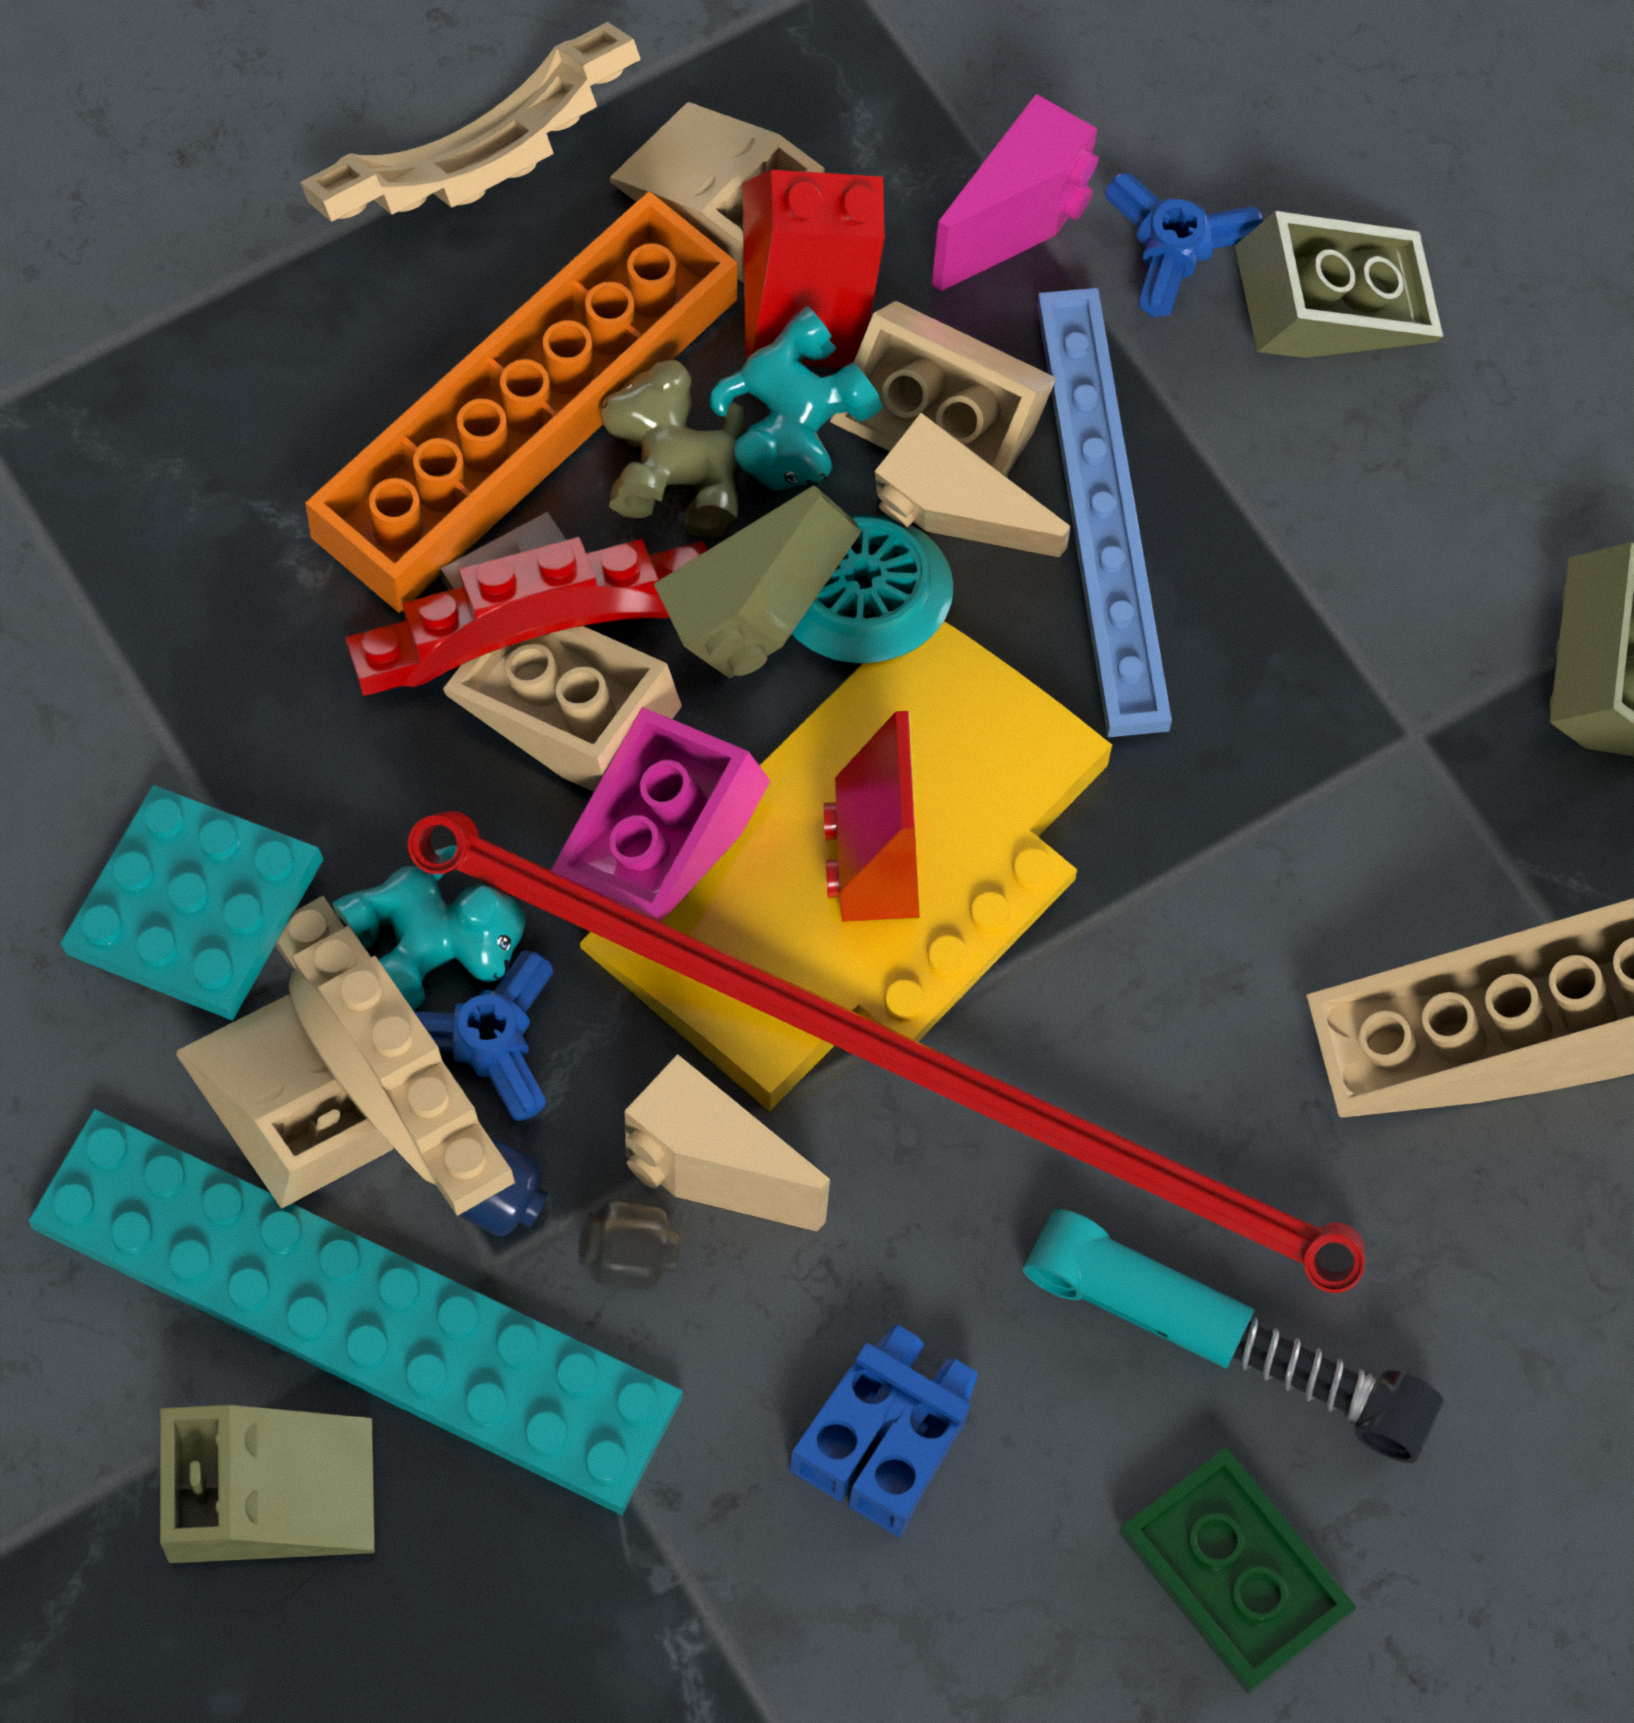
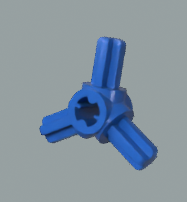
M1130 173L1118 174L1104 192L1106 200L1139 228L1136 239L1145 246L1143 261L1148 267L1138 305L1141 310L1148 312L1149 317L1156 319L1159 316H1169L1172 313L1182 279L1194 273L1198 262L1210 260L1213 249L1236 245L1263 222L1260 211L1252 206L1207 215L1203 207H1198L1186 200L1170 198L1162 202Z
M528 950L520 953L494 992L483 990L479 996L470 999L465 1004L456 1003L455 1013L414 1012L438 1046L439 1051L453 1052L454 1062H466L475 1070L479 1077H490L510 1116L516 1121L528 1120L546 1107V1098L524 1060V1056L529 1051V1046L523 1034L530 1025V1019L526 1012L552 976L554 968L544 956L535 951ZM483 1028H496L494 1030V1039H480L482 1038Z

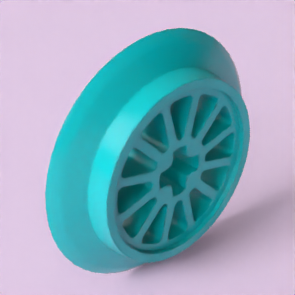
M849 515L856 521L861 530L853 545L862 544V551L860 554H855L852 548L849 549L791 634L812 651L834 660L851 663H873L890 660L916 649L939 629L949 612L952 602V572L945 555L938 545L916 527L910 525L908 529L904 528L890 517L882 515ZM871 545L881 546L874 555L869 554ZM895 554H899V555H900V556L895 557V558L892 559V557H893ZM866 576L872 587L860 589L855 578ZM834 604L831 608H826V606ZM884 604L891 606L895 610L888 611ZM850 610H857L855 618L845 616ZM872 611L876 617L865 619V612Z

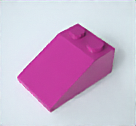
M1036 94L938 221L932 286L943 291L1056 236L1069 217L1073 220L1079 219L1093 195V189L1088 184L1099 160V157L1093 154L1097 128Z
M642 707L550 871L662 922L741 836L768 787L770 779L749 751Z

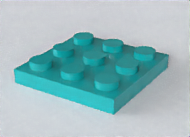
M153 785L60 945L70 957L233 1021L324 859L319 848Z

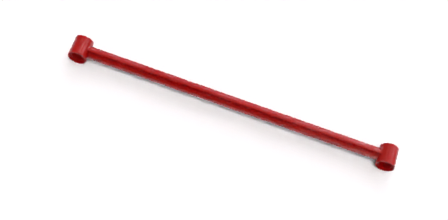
M444 811L428 816L417 822L409 834V855L415 865L421 870L431 874H443L457 869L1300 1262L1304 1264L1306 1275L1312 1284L1325 1292L1340 1293L1347 1291L1355 1286L1362 1277L1365 1265V1244L1360 1234L1351 1226L1332 1222L1317 1228L481 839L474 822L463 813ZM437 825L449 828L456 837L457 849L451 859L440 857L432 848L431 835ZM1327 1243H1341L1351 1250L1354 1262L1344 1271L1331 1272L1319 1264L1316 1258L1317 1251Z

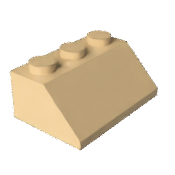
M894 301L873 313L854 361L877 391L884 408L875 416L865 421L858 422L846 412L835 414L830 422L891 451L919 414L922 413L1007 477L1034 433L1057 378L898 301Z

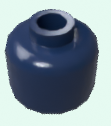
M491 1139L511 1168L515 1183L463 1212L458 1217L495 1236L501 1237L510 1234L519 1222L530 1228L540 1213L548 1192L538 1187L542 1175V1168L539 1162L499 1140Z

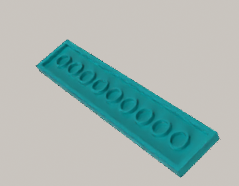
M94 1109L29 1219L33 1230L620 1515H623L683 1399L682 1390L291 1203L281 1209L271 1193Z

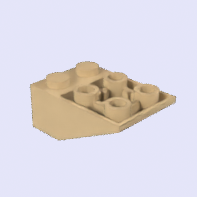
M687 102L610 177V182L636 202L648 191L653 193L738 262V279L744 283L742 182L771 169L824 173L825 168L777 133Z
M286 995L177 1050V1057L281 1209L393 1150V1146L363 1115L324 1064L301 1023L290 995Z

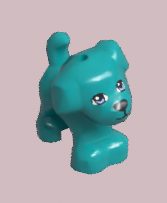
M809 306L799 310L789 320L772 344L758 349L749 356L741 370L720 379L708 394L709 407L718 416H726L733 399L748 392L760 399L768 407L771 414L751 425L746 433L734 443V456L742 471L748 472L757 483L771 491H785L799 485H821L827 480L833 467L830 456L817 435L818 429L838 413L847 412L860 422L875 416L884 408L877 391L854 362L842 368L838 373L825 378L814 374L802 364L804 357L813 361L823 360L836 351V347L829 340L831 335L828 329Z
M451 845L435 850V852L444 859H451L456 852L457 846ZM416 865L404 866L397 870L382 885L355 891L340 897L333 902V907L344 927L350 926L365 950L374 946L380 936V927H393L398 946L378 961L412 1010L415 1011L426 998L422 986V980L426 973L451 959H458L475 978L483 982L499 980L508 973L512 952L522 938L526 924L525 912L521 909L513 895L483 882L466 887L456 900L448 906L443 901L438 881L445 873L431 874L421 870Z

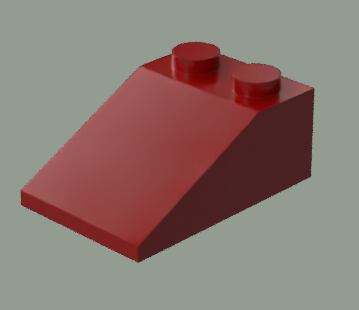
M771 169L742 182L746 361L758 349L772 344L789 320L799 310L809 306L828 329L831 335L829 340L836 347V351L823 360L813 361L804 357L802 364L805 367L842 369L853 363L869 326L885 238L883 177Z
M895 711L835 777L836 802L823 803L825 841L838 840V859L826 860L828 898H840L842 922L920 918L909 711Z

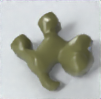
M678 361L656 362L651 370L641 372L629 379L620 391L602 400L600 417L609 434L625 440L633 448L640 447L642 451L641 463H629L621 472L620 478H617L610 492L609 507L623 517L633 519L646 518L652 514L656 499L658 501L662 500L666 485L693 486L697 495L686 510L685 530L689 534L699 537H721L725 534L727 526L734 522L738 516V496L734 478L738 474L739 464L734 456V443L740 436L745 434L747 429L745 411L736 401H732L727 415L721 416L723 426L720 430L697 431L686 427L692 404L690 396L691 375Z

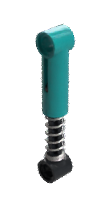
M1054 1209L1050 1213L1023 1266V1272L1030 1281L1053 1295L1068 1300L1083 1299L1226 1370L1232 1359L1235 1358L1242 1362L1244 1370L1253 1367L1263 1372L1265 1381L1274 1377L1284 1382L1286 1391L1296 1388L1306 1393L1307 1401L1317 1398L1327 1403L1329 1412L1336 1408L1345 1412L1344 1416L1347 1417L1348 1421L1353 1420L1354 1424L1358 1423L1356 1428L1358 1439L1370 1449L1392 1460L1403 1463H1414L1417 1461L1444 1403L1442 1395L1435 1388L1417 1377L1392 1370L1383 1372L1380 1379H1378V1376L1373 1377L1371 1373L1364 1374L1363 1369L1357 1370L1354 1373L1343 1367L1342 1359L1332 1362L1322 1357L1320 1348L1311 1352L1301 1347L1299 1338L1289 1341L1280 1337L1278 1327L1268 1331L1258 1326L1257 1318H1252L1255 1309L1111 1240L1107 1232L1098 1224L1072 1211Z

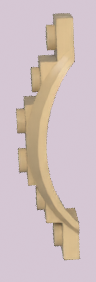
M609 22L575 39L564 41L553 48L538 69L509 97L460 130L434 142L407 151L383 155L349 153L340 158L334 165L301 181L300 183L308 203L331 222L336 219L350 218L359 214L366 208L367 203L372 200L377 202L391 215L396 212H405L419 207L426 201L427 196L431 194L436 195L451 208L456 205L472 203L480 199L485 194L486 189L507 178H516L531 172L537 162L553 155L554 153L546 133L571 127L579 120L582 114L597 107L590 86L616 79L621 75L624 68L641 60L635 41Z
M324 896L294 911L275 945L291 969L289 980L290 996L314 1048L353 1103L426 1181L437 1185L457 1216L514 1184L515 1181L511 1168L479 1123L474 1106L443 1063L438 1046L376 956L370 957L350 926L344 927Z

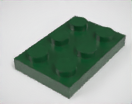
M1227 1447L1122 1525L1119 1531L1122 1538L1247 1694H1250L1345 1620L1357 1607Z

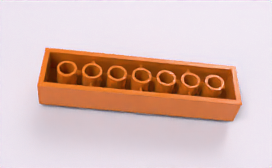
M648 191L305 502L311 538L400 613L403 610L402 603L412 601L441 575V568L460 558L603 425L600 417L603 398L620 391L629 379L639 373L651 370L656 362L673 360L737 301L738 262L653 193Z

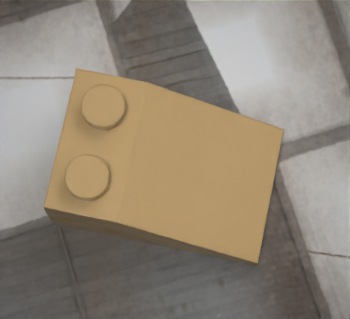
M922 413L919 414L875 470L877 495L882 500L879 508L904 528L908 529L912 522H914L926 532L1060 557L1067 549L1070 525Z
M584 626L525 640L468 661L458 668L443 688L446 696L556 774L595 792L642 707L670 719H673L682 707L667 663Z
M678 1054L624 1111L626 1156L629 1158L627 1165L634 1175L647 1186L656 1189L659 1185H662L678 1198L813 1231H818L826 1223L830 1179Z

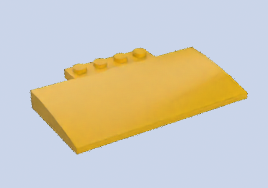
M943 621L932 637L916 649L890 660L863 663L760 765L761 769L770 779V783L741 836L663 919L662 923L919 1042L1075 881L1077 869L1042 841L1039 836L1108 766L1112 744L1018 671ZM895 711H909L920 918L842 922L840 898H828L826 860L838 859V840L825 841L823 803L836 802L835 777ZM592 932L580 942L582 950L769 1112L834 1047V1045Z

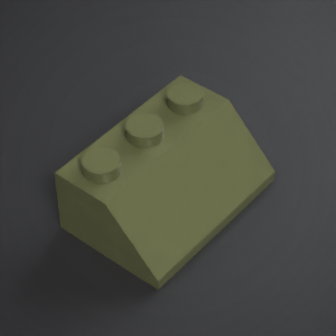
M1628 542L1569 557L1566 584L1562 591L1563 611L1560 637L1556 644L1557 663L1554 689L1549 707L1551 713L1550 723L1584 748L1634 757V543Z

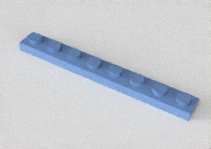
M1098 288L1039 293L1037 310L1048 374L1057 378L1051 390L1107 737L1168 732L1172 718Z

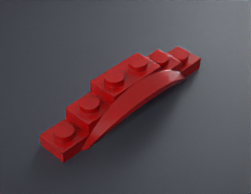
M580 537L461 568L459 573L462 587L402 603L405 621L345 637L348 654L362 695L367 696L400 686L416 687L423 685L468 661L546 634L623 619L670 618L653 584L708 551L704 541L648 555L643 540L639 539L586 554Z

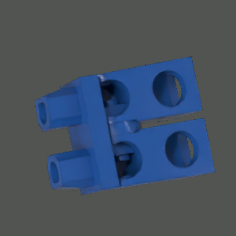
M894 1325L878 1341L875 1347L866 1342L857 1356L856 1362L845 1374L792 1451L789 1472L839 1502H842L853 1485L848 1507L898 1538H901L928 1486L966 1425L971 1407L969 1401L978 1373L957 1359L947 1357L934 1380H929L912 1369L923 1352L925 1343L918 1336L900 1325ZM877 1440L880 1441L879 1446L855 1482L858 1471L876 1445Z

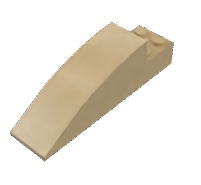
M1634 898L1307 994L1340 1118L1480 1103L1552 1091L1634 1074Z

